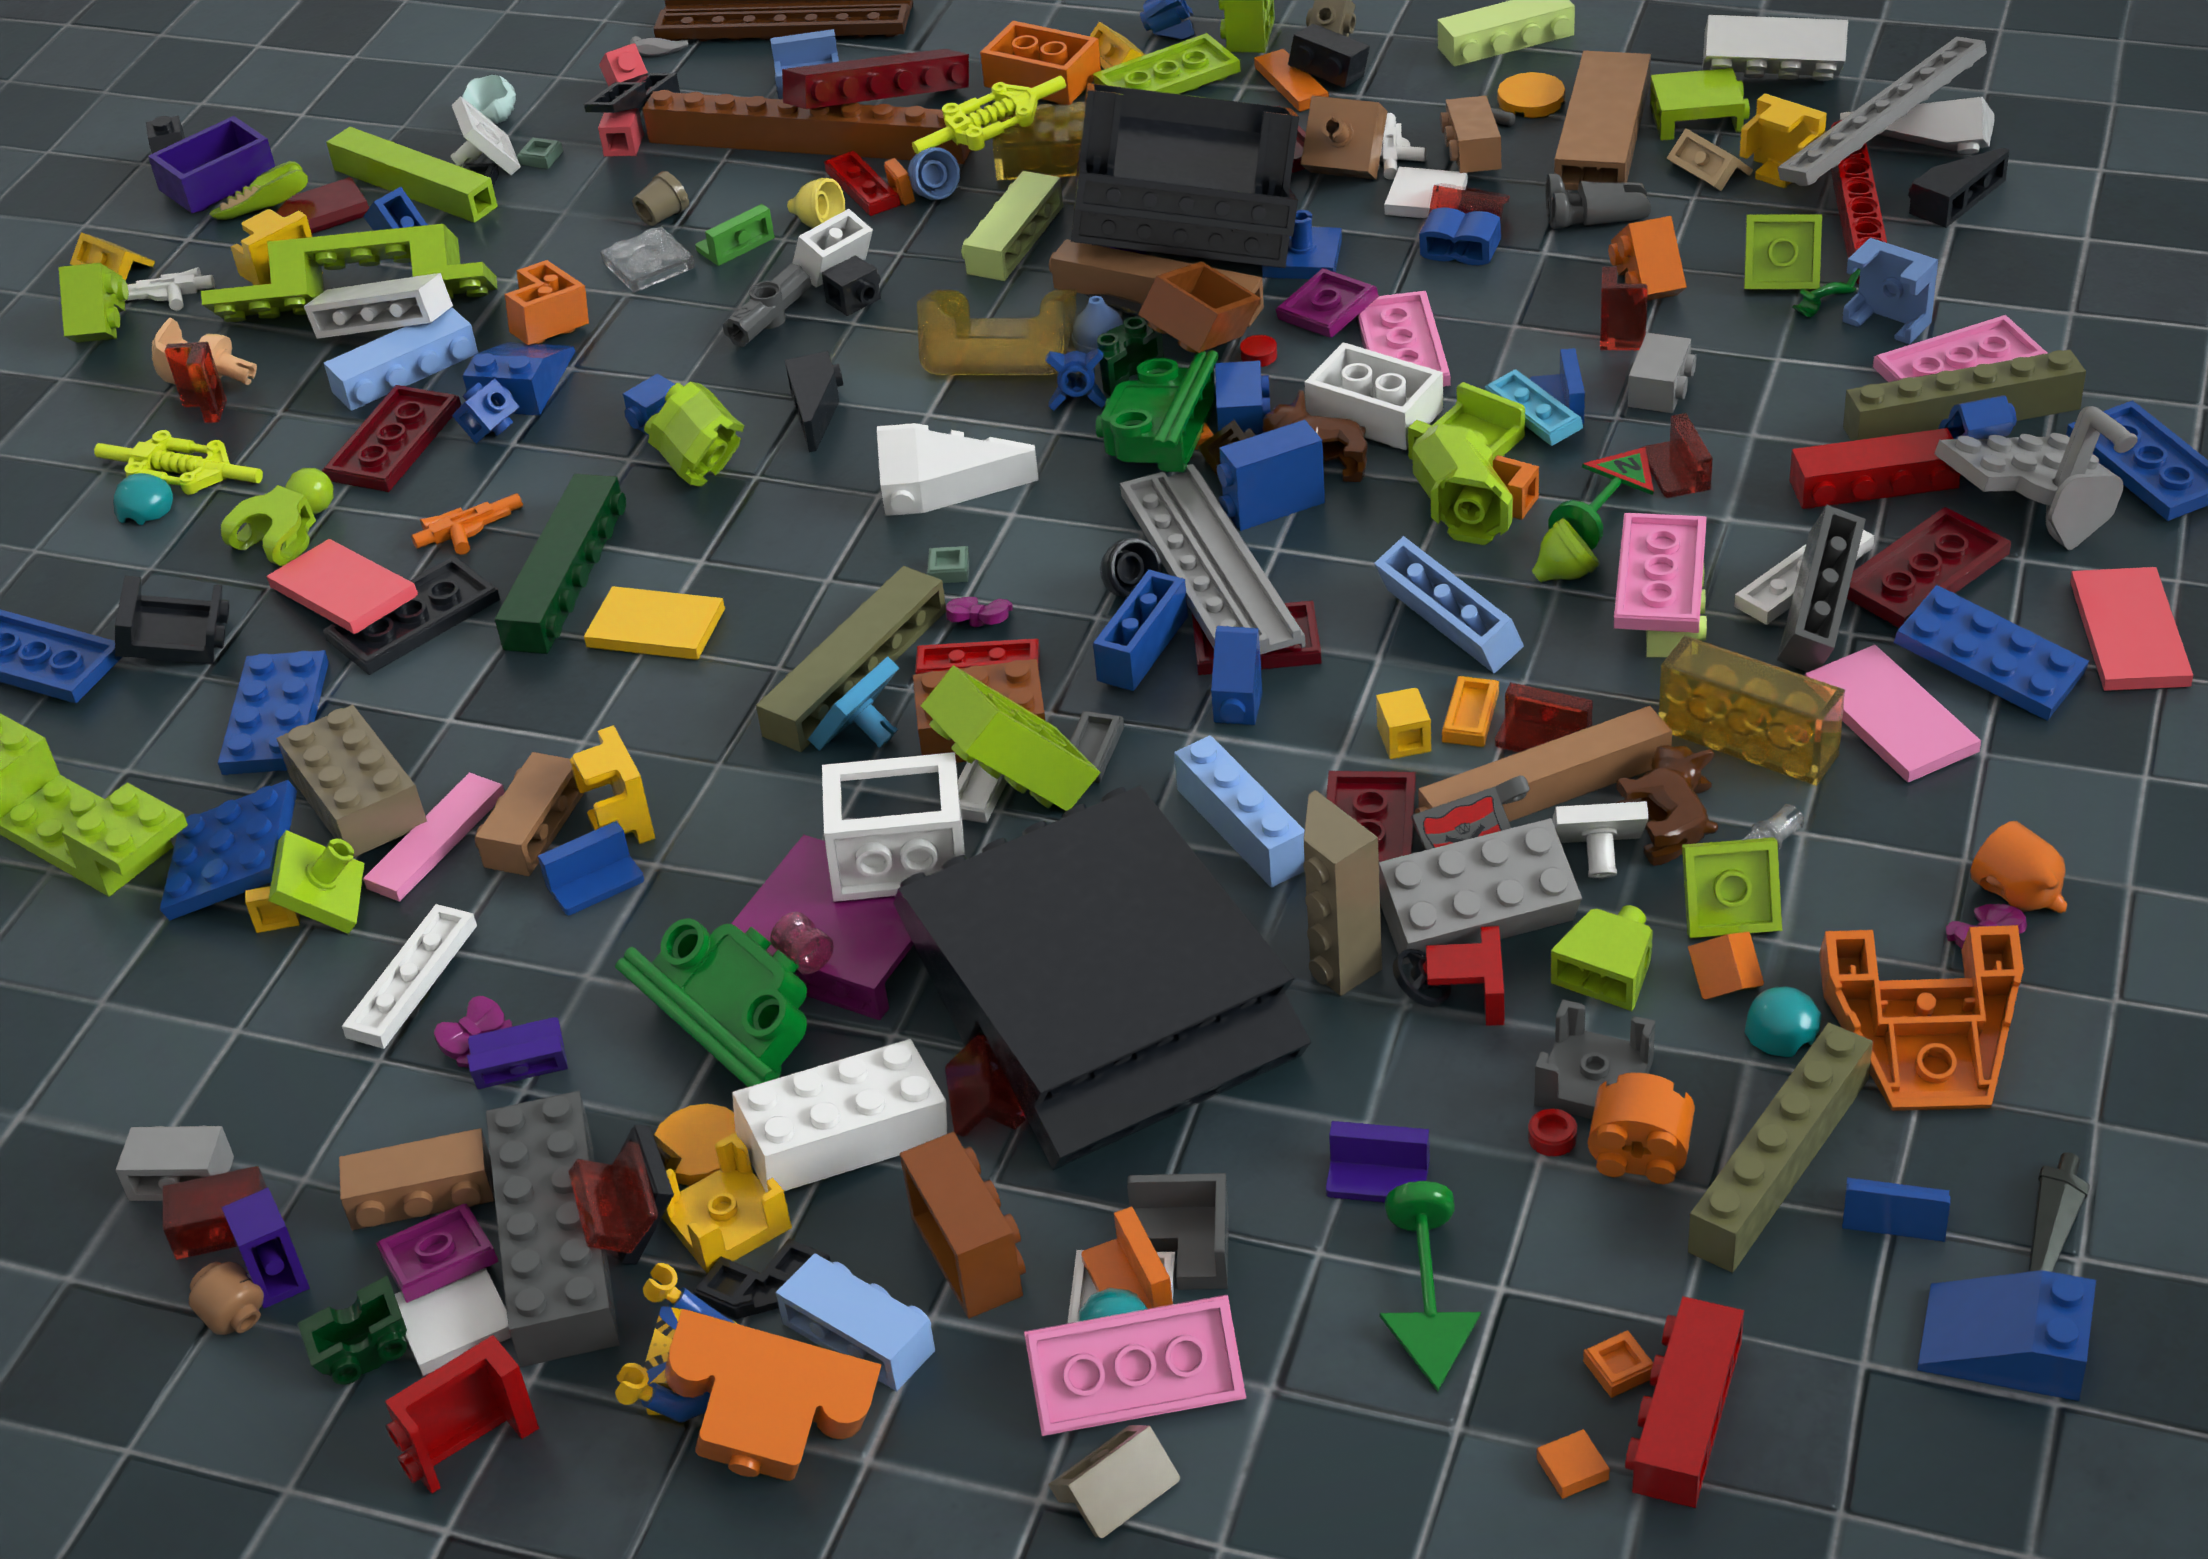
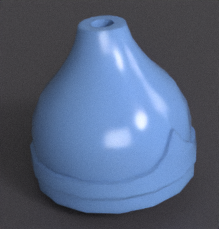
M930 147L916 154L911 159L907 169L912 189L916 194L929 200H941L950 196L957 188L960 180V168L956 158L949 151L939 147Z
M1101 296L1090 297L1087 306L1077 315L1074 321L1072 342L1076 351L1087 353L1097 349V338L1099 335L1124 324L1119 313L1109 307Z

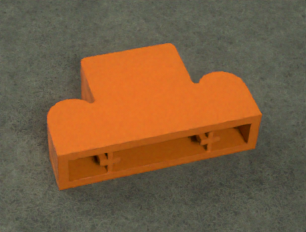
M682 1309L669 1349L665 1378L668 1386L675 1393L683 1397L694 1398L703 1395L705 1392L710 1393L695 1447L698 1456L728 1464L729 1470L742 1476L756 1477L761 1473L790 1481L797 1474L812 1422H816L817 1427L822 1433L833 1439L852 1437L861 1429L871 1406L882 1364Z

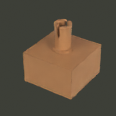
M1312 96L1301 165L1310 173L1377 180L1387 110L1379 102Z

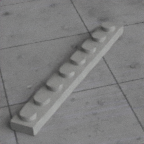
M1964 37L1952 39L1778 167L1780 180L1793 182L1799 186L1815 183L1820 176L1831 168L1838 166L1843 159L1854 151L1861 149L1874 136L1884 132L1897 119L1907 115L1908 111L1920 102L1927 100L1939 88L1949 84L1962 71L1972 67L1973 63L1987 54L1985 41Z

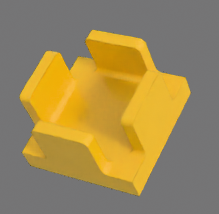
M1765 93L1758 98L1756 115L1742 127L1740 140V157L1748 159L1754 153L1753 161L1763 163L1755 171V179L1781 188L1787 187L1791 182L1780 180L1778 167L1825 133L1827 113Z
M267 209L241 223L242 228L250 236L241 240L242 246L239 244L231 246L239 275L253 285L271 284L267 242L312 237L307 216L297 211L287 217H282L271 209Z
M614 725L598 730L601 745L575 753L570 759L576 787L580 793H585L610 784L614 796L596 802L593 805L594 808L587 812L593 829L597 830L617 821L625 834L634 833L639 844L655 839L639 771Z

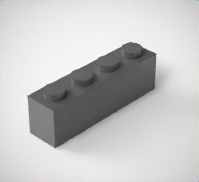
M1826 505L1810 530L1777 661L1810 672L1822 667L1834 650L1866 521L1865 518Z

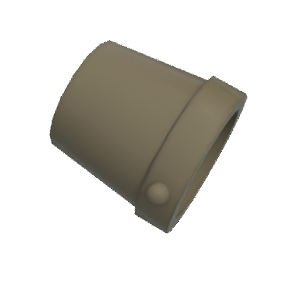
M661 171L655 175L652 181L632 200L633 207L639 217L650 226L656 225L675 213L679 214L689 207V198L684 187L668 171Z

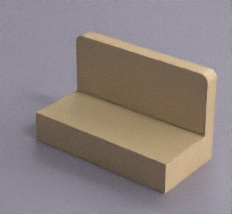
M1685 128L1667 156V159L1720 191H1722L1735 169L1749 176L1753 172L1752 168L1734 155Z

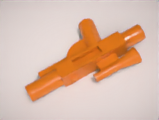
M515 493L490 504L487 501L464 511L460 507L439 516L420 519L423 530L411 535L413 544L416 549H419L434 542L437 545L452 539L455 552L460 555L466 554L470 550L467 538L481 532L485 525L511 515L512 511L522 508L523 503L519 494Z

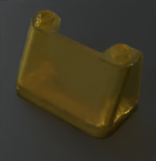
M1076 289L1050 291L1041 301L1040 314L1031 318H970L969 302L964 294L956 290H932L917 301L920 363L927 372L935 375L1054 374L1057 370L1045 361V356L1050 351L1066 354L1068 351L1077 308Z

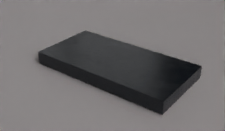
M453 556L410 580L415 584L418 595L360 632L353 634L335 623L323 631L326 640L370 675L501 600L498 589Z

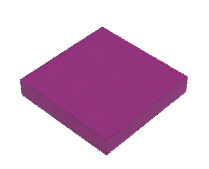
M1322 268L1275 310L1279 320L1332 338L1376 300L1379 295L1377 287Z
M467 1203L376 1243L379 1253L406 1303L499 1262L492 1244Z

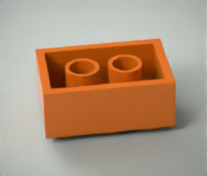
M1012 21L980 52L984 87L992 88L995 83L1003 82L1005 84L1033 88L1061 75L1065 80L1066 88L1042 98L1059 105H1071L1087 88V83L1094 81L1093 73L1101 71L1098 38L1018 21Z

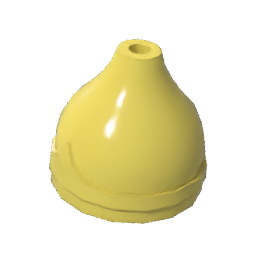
M818 178L802 186L797 195L788 201L787 207L790 213L797 215L802 223L813 229L844 212L845 198L839 183L834 179Z

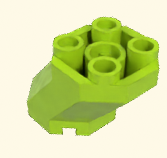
M690 381L683 386L680 383H676L665 396L666 403L659 413L651 416L646 422L644 431L649 435L648 443L662 454L682 479L690 485L702 487L708 482L703 476L709 471L717 475L735 453L741 441V438L736 435V431L743 432L744 425L734 418L717 397L702 384Z
M1439 423L1429 427L1426 433L1417 438L1412 447L1413 474L1431 500V518L1439 524L1442 520L1449 527L1447 533L1454 540L1486 545L1498 533L1502 535L1508 531L1512 523L1513 496L1493 469V451L1487 446V439L1482 433L1472 431L1469 428Z

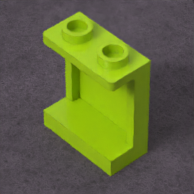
M1733 68L1651 75L1650 108L1660 141L1674 139L1675 121L1731 117L1735 132L1738 133L1741 132L1744 126V120L1749 119L1748 98L1743 99L1742 81H1737Z
M1462 382L1457 386L1456 404L1434 424L1440 423L1464 427L1482 433L1487 439V446L1493 451L1494 460L1498 455L1504 456L1525 437V407L1520 403ZM1416 420L1408 427L1409 459L1412 460V447L1417 438L1425 434L1432 425Z

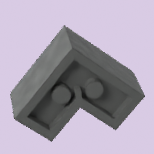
M1226 1173L1128 1176L1129 1206H1132L1153 1247L1156 1251H1177L1178 1290L1228 1289L1229 1204Z

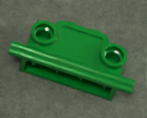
M1214 350L1196 352L1189 368L1178 367L1176 361L1168 358H1154L1140 363L1137 367L1138 380L1125 381L1118 384L1111 397L1106 399L1102 414L1097 416L1096 435L1098 438H1103L1105 452L1108 455L1116 456L1117 459L1123 462L1157 463L1158 468L1162 471L1184 472L1203 432L1204 424L1208 422L1216 405L1214 366L1218 360V352Z
M691 918L681 919L673 923L666 930L661 941V952L653 962H650L632 946L626 950L624 957L619 959L615 965L618 971L747 1087L780 1078L782 1063L805 1035L807 1020L804 1013L799 1010V1007L805 1001L807 987L794 974L799 966L779 949L774 955L768 952L767 949L772 943L753 927H750L744 933L733 924H723L710 934L698 921Z

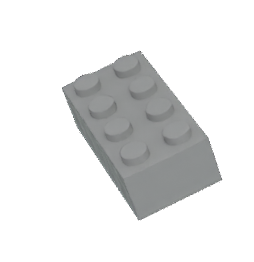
M1552 818L1379 862L1380 905L1398 955L1407 949H1416L1426 953V945L1481 943V927L1499 926L1500 939L1572 921L1582 900ZM1409 958L1402 959V965L1411 963Z

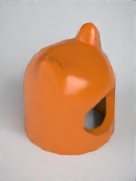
M2009 821L1995 830L1980 847L1970 869L1971 879L1985 890L2003 897L2010 906L2016 907L2022 912L2042 908L2058 913L2066 911L2067 903L2061 895L2066 869L2064 858L2059 852L2018 821Z

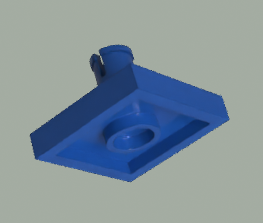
M1297 210L1293 237H1289L1286 267L1279 268L1262 265L1263 278L1311 279L1322 268L1336 272L1342 243V228L1312 227V214L1307 210Z

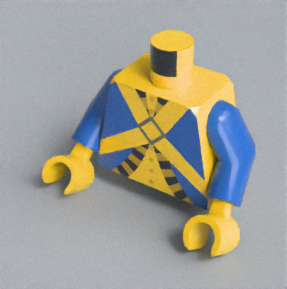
M658 1263L650 1272L653 1279L649 1278L643 1286V1293L652 1302H661L667 1299L670 1302L669 1307L661 1306L644 1368L636 1363L625 1364L617 1375V1380L620 1384L615 1391L618 1402L623 1405L634 1404L638 1398L641 1399L648 1415H664L677 1422H685L706 1412L710 1393L705 1392L703 1395L694 1398L683 1397L675 1393L667 1384L665 1378L666 1362L681 1310L686 1309L732 1323L736 1322L706 1304L685 1287L678 1290L675 1287L678 1278L674 1268L665 1263Z

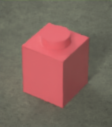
M635 43L605 53L599 64L608 87L615 82H636L648 73Z
M639 108L603 114L598 130L604 157L637 155L644 136Z

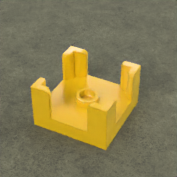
M736 1133L715 1144L720 1170L684 1190L679 1191L675 1172L672 1169L666 1170L674 1195L662 1218L706 1274L721 1256L735 1261L792 1229L784 1190L774 1178L767 1180L768 1192H765L760 1180L752 1171L747 1147Z

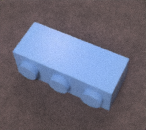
M816 1253L775 1292L784 1325L825 1349L882 1364L878 1381L896 1392L935 1352L931 1322L921 1309L911 1305L908 1307L892 1298L878 1284H868L854 1276L843 1264L839 1262L832 1263Z

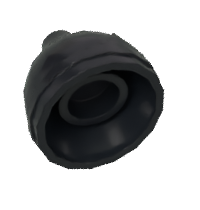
M1137 538L1119 540L1112 547L1108 548L1102 557L1100 565L1101 579L1111 593L1127 599L1148 569L1162 573L1161 559L1156 549L1144 540Z

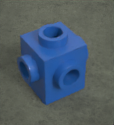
M494 379L485 387L479 382L462 396L466 401L454 412L452 417L477 444L492 431L498 436L513 424L510 416L519 408V405L514 401L509 390L502 387Z

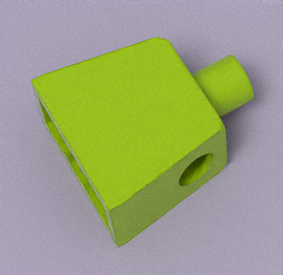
M1632 905L1623 906L1618 915L1600 909L1590 910L1551 950V983L1633 1011L1652 956L1653 930L1648 925H1645V914L1639 908Z

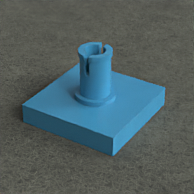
M887 656L831 707L808 740L820 751L844 728L855 722L877 744L879 749L882 748L897 733L898 729L872 704L898 671L899 667Z

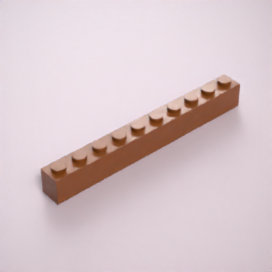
M669 90L653 91L642 108L649 143L835 156L855 151L860 157L896 158V160L909 161L916 155L912 142L946 127L942 109H926L921 106L894 107L889 104L863 105L856 102L803 109L785 104L783 99H768L763 96L736 97L731 94L705 95L700 92L673 93ZM953 140L937 146L949 151L956 158L958 164H964L971 151L967 145H957Z

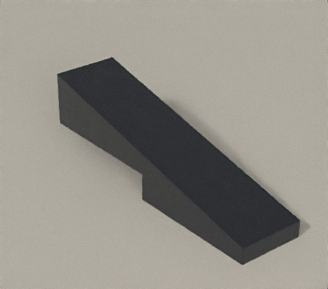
M648 73L636 82H615L584 104L585 112L616 113L644 107L653 91L669 90L673 93H680L677 73Z

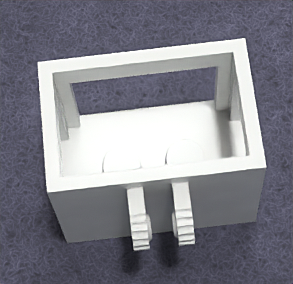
M955 752L822 765L824 838L834 902L896 896L901 882L908 877L922 872L926 876L940 871L941 866L950 859L965 855ZM939 772L941 811L842 820L841 781Z

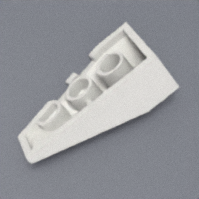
M1983 97L1923 103L1916 105L1908 111L1907 115L1897 119L1884 132L1878 135L1952 151L1957 150L1959 154H1974L1979 152V148L1990 146L1995 119L1993 111ZM1853 112L1840 113V120H1843Z
M917 423L877 426L880 485L885 516L925 513L1038 481L1035 445L989 437L986 440L964 437V432L951 430L950 434L928 430V425Z

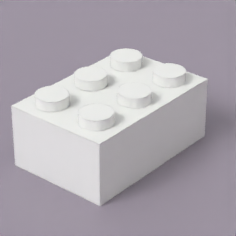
M1343 342L1305 381L1306 410L1311 416L1350 419L1366 428L1365 438L1390 445L1394 448L1407 450L1408 427L1416 420L1431 424L1443 410V372Z

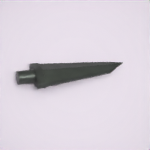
M2066 1152L2061 1154L2057 1168L2042 1166L2040 1169L2028 1272L2039 1270L2053 1271L2082 1203L2088 1196L2090 1185L2077 1177L2080 1158L2073 1153Z

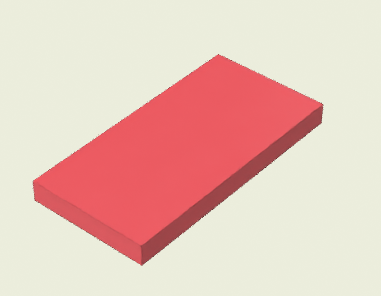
M331 539L324 541L266 576L271 588L353 634L360 632L418 595L413 582Z
M2157 567L2072 571L2070 584L2104 691L2192 686L2193 673Z

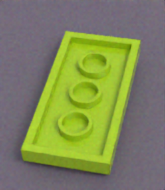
M1208 33L1093 73L1094 84L1180 94L1196 90L1200 86L1213 81L1224 80L1230 75L1241 72L1240 60Z

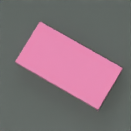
M1426 291L1379 296L1356 316L1364 349L1443 372V387L1451 386L1449 368Z
M2003 315L1876 355L1873 360V368L1885 380L1892 382L1907 377H1920L1936 374L1941 371L1975 367L1979 364H1992L2013 360L2018 357L2047 354V352L2009 317Z
M1624 513L1614 611V629L1699 633L1707 517Z
M1876 645L1805 673L1804 685L1908 783L1980 752L1981 740Z
M1228 1295L1024 1331L1042 1436L1246 1399Z

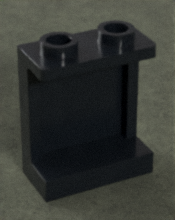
M125 576L115 621V656L214 664L216 648H224L225 625H220V623L228 624L229 600H222V585H214L211 601L141 595V577Z

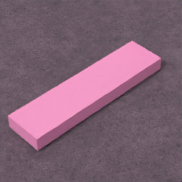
M469 772L426 815L427 822L414 827L363 878L366 889L400 902L495 806L497 799L505 793L503 785Z

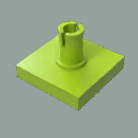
M1822 214L1746 215L1744 289L1820 288Z
M286 830L278 840L268 901L349 934L357 924L365 863L353 858L354 850L352 846L342 839H332L328 846L325 847Z
M1774 837L1682 845L1687 935L1690 938L1722 936L1741 932L1782 931L1778 843Z

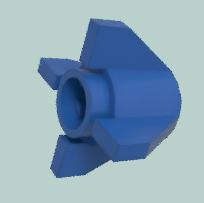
M1146 0L1143 4L1144 11L1140 13V17L1146 31L1152 30L1157 36L1186 40L1196 36L1191 20L1184 21V19L1193 16L1192 9L1187 6L1185 0Z
M1097 348L1087 353L1071 351L1066 354L1050 351L1045 356V361L1057 370L1058 387L1049 400V408L1055 411L1066 399V395L1082 397L1087 394V397L1100 408L1105 405L1106 397L1095 382V366L1104 356L1100 349Z

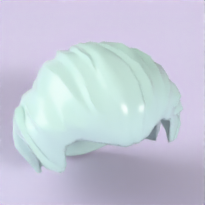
M489 75L471 80L467 84L462 98L491 122L498 124L506 121L514 110L516 93L513 86L506 79L498 75Z

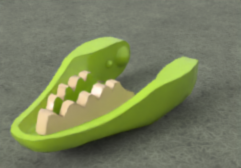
M285 162L256 177L249 187H243V193L235 191V197L229 195L227 203H220V207L212 210L209 214L215 219L227 220L278 205L303 190L308 183V176L297 162Z

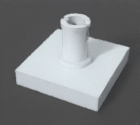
M460 96L452 104V108L463 137L467 141L455 153L451 154L452 160L457 166L464 167L465 164H473L484 153L512 176L521 166L509 136Z
M1647 801L1557 806L1552 821L1561 843L1587 842L1588 877H1613L1617 875L1614 840L1641 838L1648 821Z

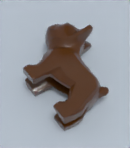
M1299 390L1296 399L1291 404H1277L1271 412L1264 416L1262 421L1263 433L1306 420L1322 439L1323 462L1338 459L1346 467V469H1343V481H1362L1365 475L1368 450L1367 441L1364 439L1366 433L1364 426H1360L1357 422L1350 419L1311 416L1305 408V395L1302 390Z
M1659 746L1652 758L1651 771L1636 780L1626 777L1617 780L1616 789L1625 799L1616 803L1647 801L1648 821L1645 829L1652 843L1645 845L1643 852L1652 866L1663 865L1678 858L1682 854L1683 844H1696L1705 835L1717 832L1718 824L1709 821L1706 808L1696 795V793H1703L1712 787V783L1701 775L1702 769L1714 757V752L1711 749L1694 753L1686 746Z

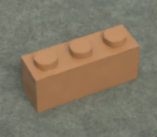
M1487 96L1446 99V112L1440 113L1441 132L1445 134L1446 147H1449L1450 160L1456 161L1459 172L1468 173L1502 169L1501 135Z
M532 752L524 765L516 771L514 780L505 793L497 799L495 808L484 824L478 827L475 835V844L479 849L484 868L525 876L532 874L539 863L538 855L547 851L584 794L580 793L576 787L569 758Z
M482 1128L339 1157L340 1198L352 1230L440 1213L466 1203L468 1207L495 1201L491 1157Z

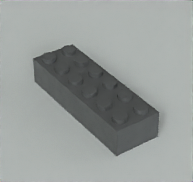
M580 1091L487 1110L486 1120L508 1328L520 1366H529L620 1345L601 1204L598 1195L599 1189L591 1131Z

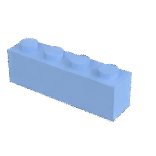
M451 307L432 323L405 326L324 362V367L332 393L353 411L388 395L395 385L408 386L478 353L471 324Z
M1403 536L1374 562L1390 593L1493 674L1524 647L1516 627L1509 616Z
M1211 735L1174 752L1177 790L1271 888L1305 872L1303 867L1305 862V830Z

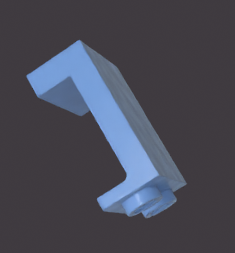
M834 29L770 38L778 99H783L782 69L839 62Z

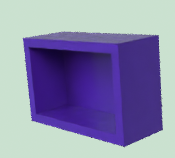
M235 116L148 155L159 191L191 214L204 211L209 205L227 198L229 195L235 196V191L242 190L244 186L249 187L256 177L275 167L268 139Z

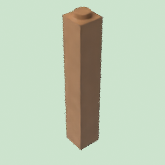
M1066 239L1058 250L1052 253L1049 261V270L1053 275L1054 288L1081 294H1111L1144 303L1157 275L1192 265V263L1099 245L1075 243ZM1213 268L1262 298L1248 325L1250 327L1264 308L1262 277Z
M1647 706L1419 788V808L1415 809V814L1495 787L1521 775L1526 778L1530 790L1524 799L1502 805L1510 822L1615 784L1620 778H1631L1652 770V758L1657 747L1672 745V730L1651 706Z

